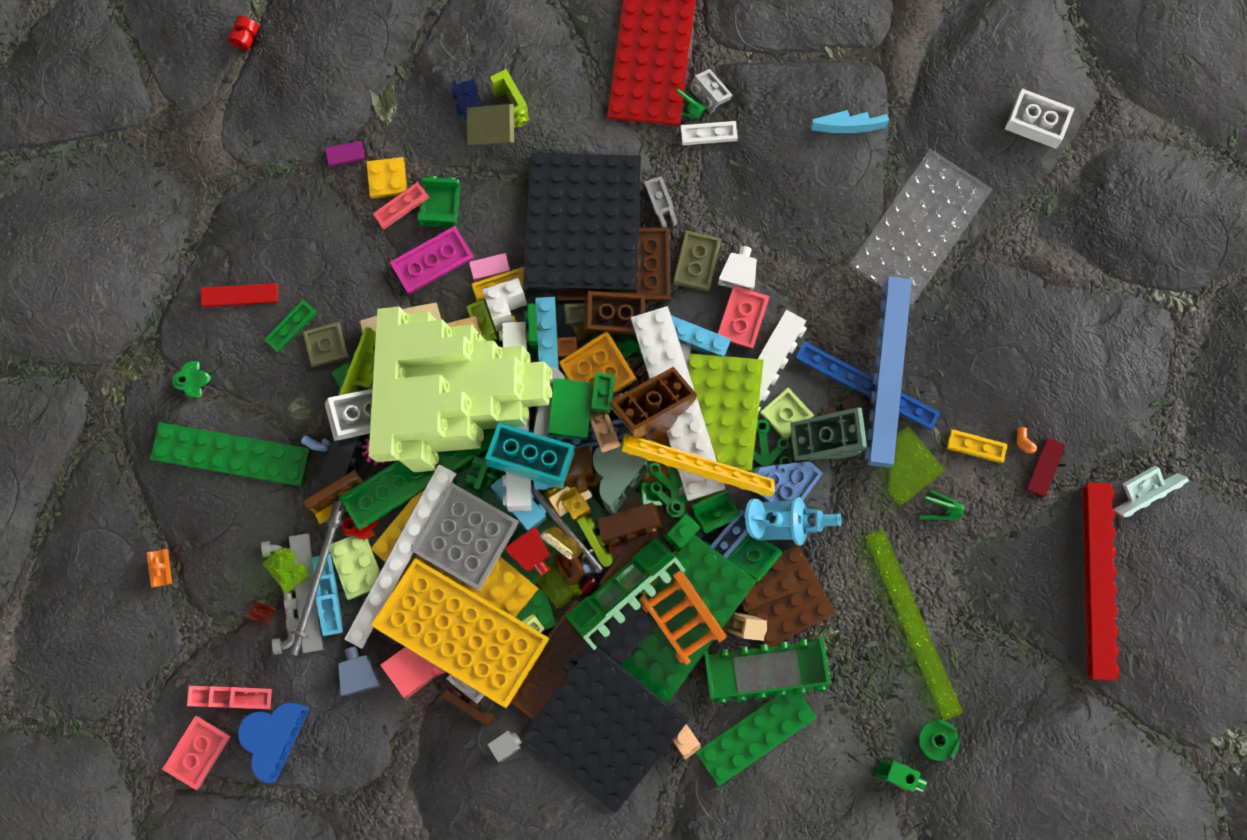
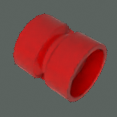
M238 15L233 24L235 29H231L227 40L239 49L249 50L253 42L252 37H255L259 25L246 16Z

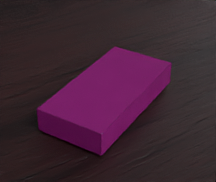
M362 141L325 148L329 167L366 160Z

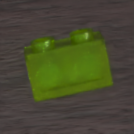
M279 548L262 564L285 592L291 593L302 581L308 580L310 576L307 573L308 569L302 563L299 564L295 559L296 555L289 548Z
M550 563L548 565L550 571L543 577L539 575L536 581L556 608L561 609L573 595L580 596L582 592L578 588V583L575 586L569 585L558 566Z

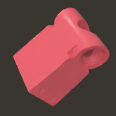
M406 647L381 664V667L405 699H408L437 676L447 673Z

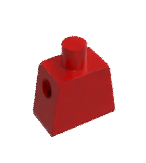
M536 527L505 548L506 552L527 573L535 569L540 577H543L550 571L545 563L550 558V555Z

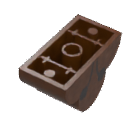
M673 366L611 400L610 407L634 437L644 436L646 440H655L665 434L675 424L678 416L694 403L697 394Z

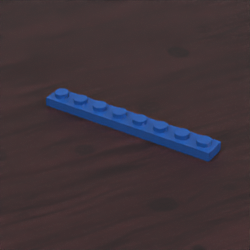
M804 341L795 360L871 399L872 391L875 392L873 377ZM901 392L899 414L931 431L940 412Z

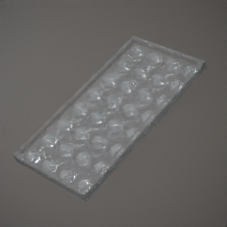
M930 149L850 262L849 267L881 288L883 282H886L889 276L912 279L909 304L912 307L993 189Z

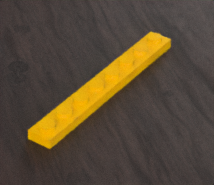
M626 433L624 435L621 451L629 455H636L649 461L662 463L668 467L678 468L704 478L717 480L723 484H730L762 496L772 497L775 492L774 479Z

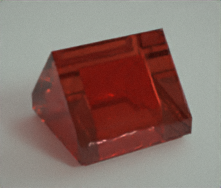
M257 602L248 615L253 620L269 625L275 608Z

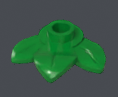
M191 361L183 365L181 372L174 374L172 384L176 389L183 390L187 396L197 398L202 397L200 387L208 384L212 377L207 372L199 370V361ZM180 378H184L186 381L184 383H180L178 380Z

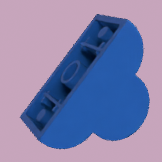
M285 703L279 706L273 714L255 712L248 715L242 721L238 731L239 741L247 751L253 753L251 766L258 779L265 783L276 782L310 707L297 703Z

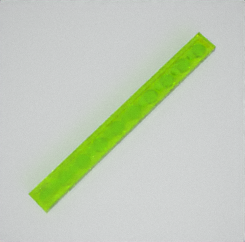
M884 529L865 536L943 720L962 714V708Z

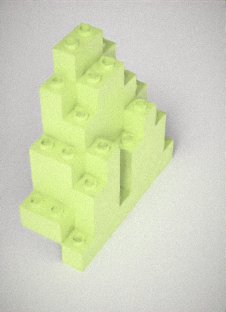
M400 307L377 309L369 457L376 462L399 460L413 472L435 471L436 464L439 461L437 452L481 448V441L484 439L483 429H494L497 427L498 422L512 427L526 426V419L529 418L528 407L549 405V398L552 397V389L550 387L552 370L544 361L530 363V354L523 346L500 348L493 340L486 341L472 325L449 327L443 320H436L429 312L406 314Z

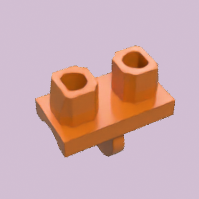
M168 549L147 552L151 587L155 588L172 584Z

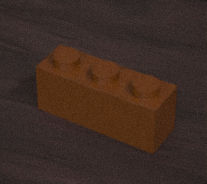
M653 502L597 519L601 540L610 547L619 546L621 542L636 541L644 535L652 536L657 534V531L663 530L659 508Z

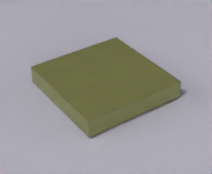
M340 322L302 332L312 369L349 359Z

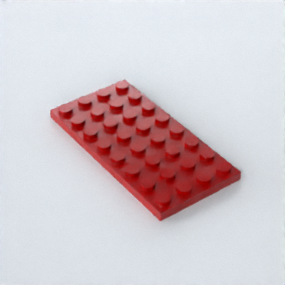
M623 0L607 114L608 119L680 126L684 98L676 90L680 89L683 93L685 91L696 0Z

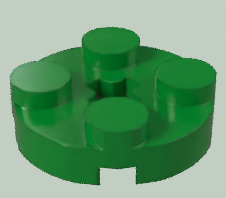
M943 720L930 721L925 724L918 736V747L926 757L934 761H943L953 757L959 749L960 742L955 727ZM939 735H941V740L944 741L943 745L939 744L938 746H936L934 737H938Z

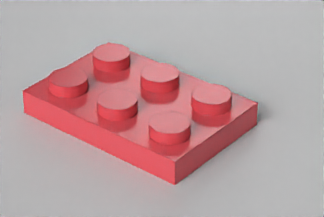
M734 285L718 334L731 339V344L753 350L770 296Z
M195 716L162 770L198 790L231 736L202 718Z

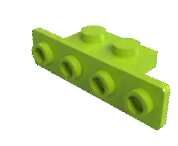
M365 327L338 396L357 392L358 387L373 389L375 350L373 348L376 342V332L370 327Z

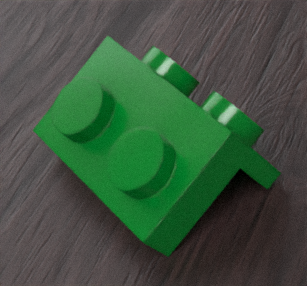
M727 490L716 493L692 506L695 518L705 534L740 517V513L730 499Z

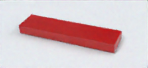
M277 283L201 288V306L203 308L278 303Z

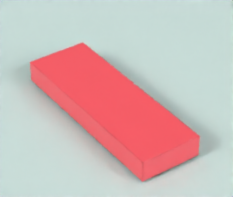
M417 182L378 209L373 215L385 230L426 201L429 196L419 182Z

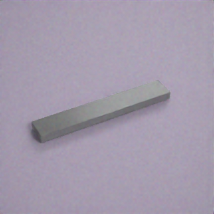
M310 534L289 537L299 622L314 576L311 561ZM316 597L305 630L309 637L302 640L303 653L324 650Z

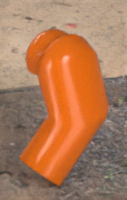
M1017 428V446L1025 453L1033 454L1036 452L1037 446L1027 438V428Z

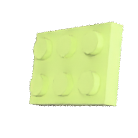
M350 536L331 544L330 553L347 599L352 600L369 593L380 574V569L371 550L369 540Z

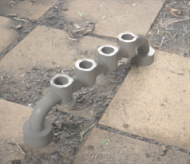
M270 541L261 542L263 558L271 557L272 552L279 555L286 612L287 640L281 642V638L272 639L273 654L278 655L282 654V650L293 645L295 635L291 634V631L297 630L299 618H294L293 611L298 609L296 598L292 599L291 591L295 590L294 579H290L289 572L293 571L292 559L288 560L286 551L281 546L270 545Z

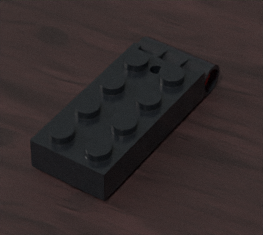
M629 603L619 610L625 617L623 623H619L612 616L604 623L609 629L610 634L604 637L597 630L590 638L595 645L620 665L658 625L641 607L635 610ZM587 642L563 668L568 675L589 649L590 645Z

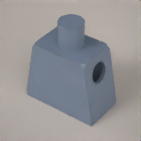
M357 647L345 649L347 661L339 663L341 696L345 697L381 686L369 657L366 655L359 657Z

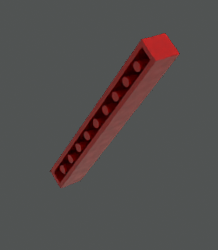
M1088 482L1082 486L1087 680L1115 681L1119 676L1120 669L1119 665H1117L1119 647L1116 645L1118 626L1115 622L1118 608L1115 605L1117 587L1114 586V578L1117 574L1116 566H1114L1116 548L1113 547V539L1116 534L1113 527L1115 510L1112 508L1114 490L1111 483Z

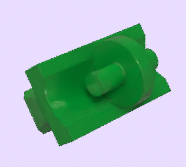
M475 456L472 467L480 469L478 476L468 473L465 483L480 493L486 479L485 485L488 487L492 485L493 481L496 482L500 479L495 476L498 469L492 468L489 473L491 467L486 465L485 458Z

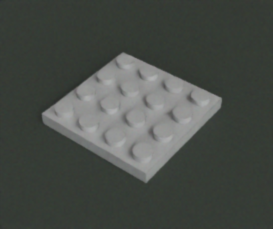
M451 482L412 552L480 591L520 521Z

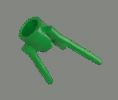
M677 89L676 92L690 103L687 108L689 113L682 111L681 116L687 117L690 120H693L694 117L699 119L706 107L686 90L683 93L680 89Z
M930 490L929 493L944 501L928 496L924 497L925 500L945 506V513L948 515H921L919 519L954 521L955 518H962L964 504L958 503L957 500L950 499L933 490Z

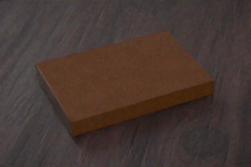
M354 470L303 502L313 514H317L332 505L334 501L340 500V496L363 483V480Z

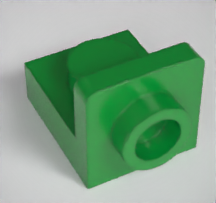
M642 481L635 489L636 493H640V505L653 502L660 508L662 501L656 495H652L649 492V487L653 481ZM653 486V490L658 491V487Z

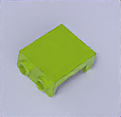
M507 69L491 76V86L495 98L506 94L511 104L514 105V128L525 125L529 121L527 104Z

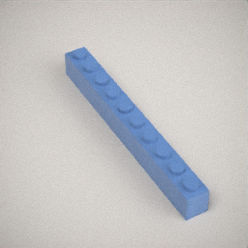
M889 276L882 286V293L885 294V297L880 305L883 317L879 319L878 324L881 336H878L876 347L879 348V355L876 354L874 363L877 366V373L873 375L875 392L872 391L871 403H874L873 410H870L869 421L872 422L871 429H868L867 440H870L869 448L867 447L865 451V459H868L867 465L891 468L894 465L912 279Z

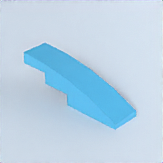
M848 110L812 119L810 128L813 131L827 133L869 132L886 128L889 118L887 114L869 118L867 112L849 116Z
M328 554L316 594L323 636L343 632L334 565L331 554ZM319 556L311 557L314 573Z

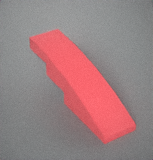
M189 686L187 706L270 709L272 689Z

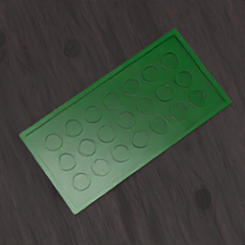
M693 535L676 555L677 560L685 568L684 575L718 624L723 628L757 580L696 535ZM674 564L666 569V572L671 577V581L665 583L659 578L653 588L656 590V594L673 583L675 579L673 575L680 571ZM678 589L653 607L662 616L682 602L687 595L683 589ZM694 605L692 607L689 606L665 624L673 633L697 616L696 613L698 611ZM706 622L700 623L678 638L677 641L684 650L707 634V630L710 628ZM657 625L621 666L668 703L713 642V639L688 657L691 662L686 665L684 662L680 663L675 656L677 651L659 625Z

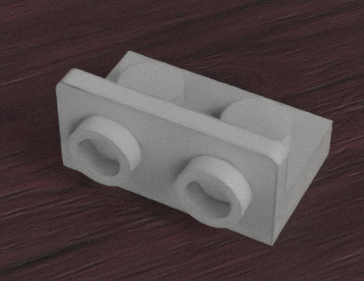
M711 69L695 75L689 85V89L710 113H713L718 105L729 101L733 96Z

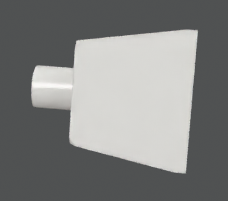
M741 246L739 254H730L719 277L718 285L733 288L735 285L753 291L757 260L750 257L751 248Z

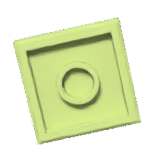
M789 388L784 390L760 412L761 416L782 438L787 439L792 436L791 422L809 419L814 416Z

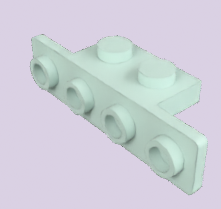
M1153 466L1122 484L1129 501L1114 509L1115 514L1129 517L1135 511L1149 506L1156 499L1165 497L1172 490L1181 488L1189 480L1186 476L1178 473L1164 480L1159 467Z

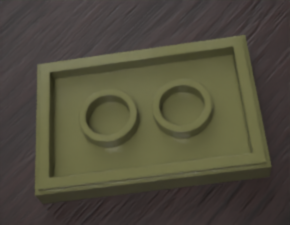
M513 104L467 108V145L514 143Z
M686 230L673 284L709 292L722 238Z

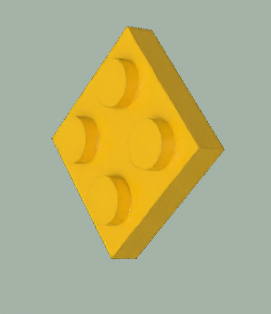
M403 157L367 161L371 199L397 196L407 190Z

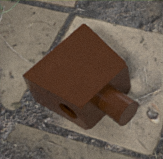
M592 445L574 449L575 453L565 481L569 488L576 487L578 493L586 492L588 490L587 484L595 481Z

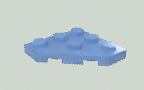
M810 461L757 467L753 472L754 474L774 479L775 492L773 496L760 495L767 502L793 501L795 497H800L804 500L823 474Z

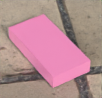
M506 253L469 262L474 281L510 271Z

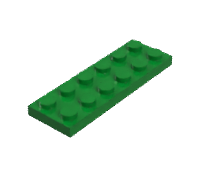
M795 692L787 693L785 697H775L698 750L696 754L716 784L720 786L817 717L802 695H795Z

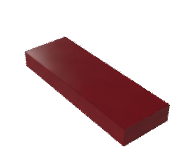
M1049 437L1046 438L1026 487L1027 491L1043 498L1046 496L1065 449V444Z

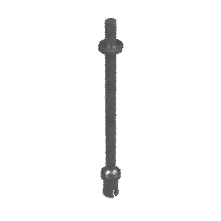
M531 482L532 495L582 554L580 561L587 560L597 573L601 572L603 567L592 555L594 549L588 550L540 491L535 490L534 484Z
M333 502L330 517L326 520L329 527L297 631H291V634L295 635L290 651L292 655L298 656L303 638L309 637L305 633L336 528L342 525L341 518L345 506L341 505L340 502Z

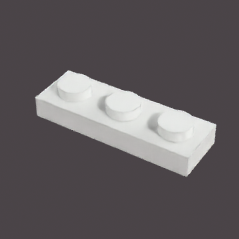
M736 121L681 125L682 145L737 141Z

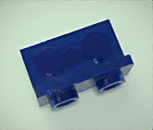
M474 79L459 84L454 80L452 81L453 88H450L453 99L457 98L459 104H456L458 114H462L464 120H467V108L481 107L483 104Z

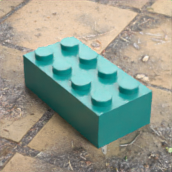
M498 422L485 460L488 467L562 489L575 450L574 445Z

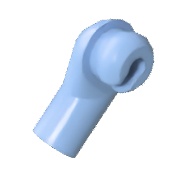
M307 435L301 441L308 448L321 452H327L332 444L325 438L319 443Z

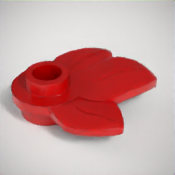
M349 514L348 518L342 522L341 531L346 536H355L362 540L369 539L375 535L372 529L377 525L378 520L359 530Z

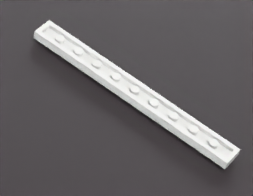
M438 465L348 631L345 637L346 641L361 649L366 644L374 629L371 626L372 622L396 588L414 554L412 549L449 485L453 482L457 475L456 473L441 465Z

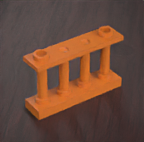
M678 571L673 575L675 579L671 585L651 599L644 595L640 598L642 600L640 604L646 613H651L677 651L675 656L680 663L684 662L688 665L691 662L688 657L712 639H718L721 642L727 635L684 573ZM683 589L687 595L684 597L685 599L660 616L653 606L676 590ZM694 605L698 611L696 613L697 616L671 633L665 623L687 607ZM706 622L710 628L707 630L708 633L683 650L677 639L698 624Z

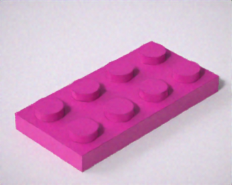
M454 226L392 260L390 264L408 295L473 260L474 257Z

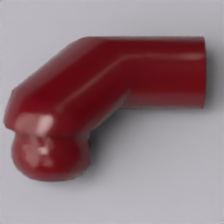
M589 575L581 586H571V596L589 595L596 588V577Z

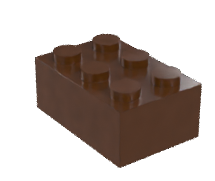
M588 291L584 297V334L601 335L607 331L612 336L637 337L631 317L645 313V295Z

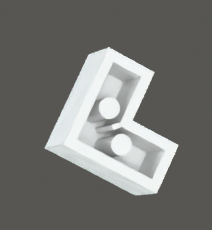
M519 278L483 289L496 332L503 330L502 323L513 322L510 310L527 305Z

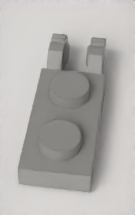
M662 176L644 181V186L661 228H667L663 217L667 213H669L673 226L677 225L674 207Z

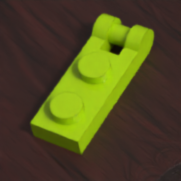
M586 515L577 520L601 564L606 567L610 566L614 562L615 557L612 553H608L604 547L606 544L602 542L601 535H598L595 531L596 525L591 517L588 518Z

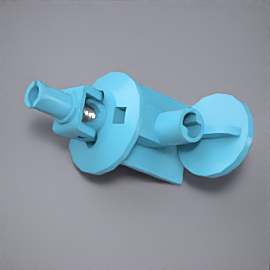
M795 497L793 501L761 502L759 499H751L746 506L745 523L749 535L752 538H756V540H793L797 546L803 545L808 532H822L824 526H841V515L823 514L822 511L817 509H806L805 503L800 497Z

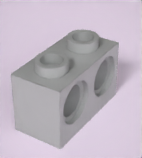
M507 731L487 745L497 761L502 762L520 750L519 744L522 742L516 732L511 733V731Z

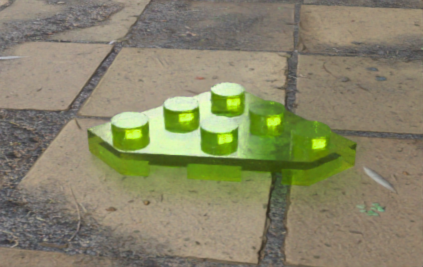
M909 426L896 437L894 465L889 471L888 493L901 506L945 472V469Z

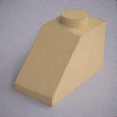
M734 612L725 624L724 630L743 639L764 641V636L767 632V621L759 617Z

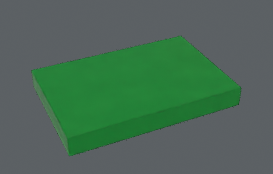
M559 378L553 379L548 435L587 440L592 383Z

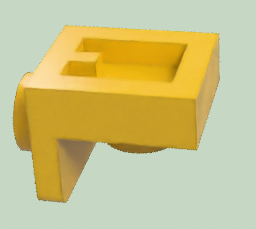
M581 493L564 502L574 523L591 513L590 507Z

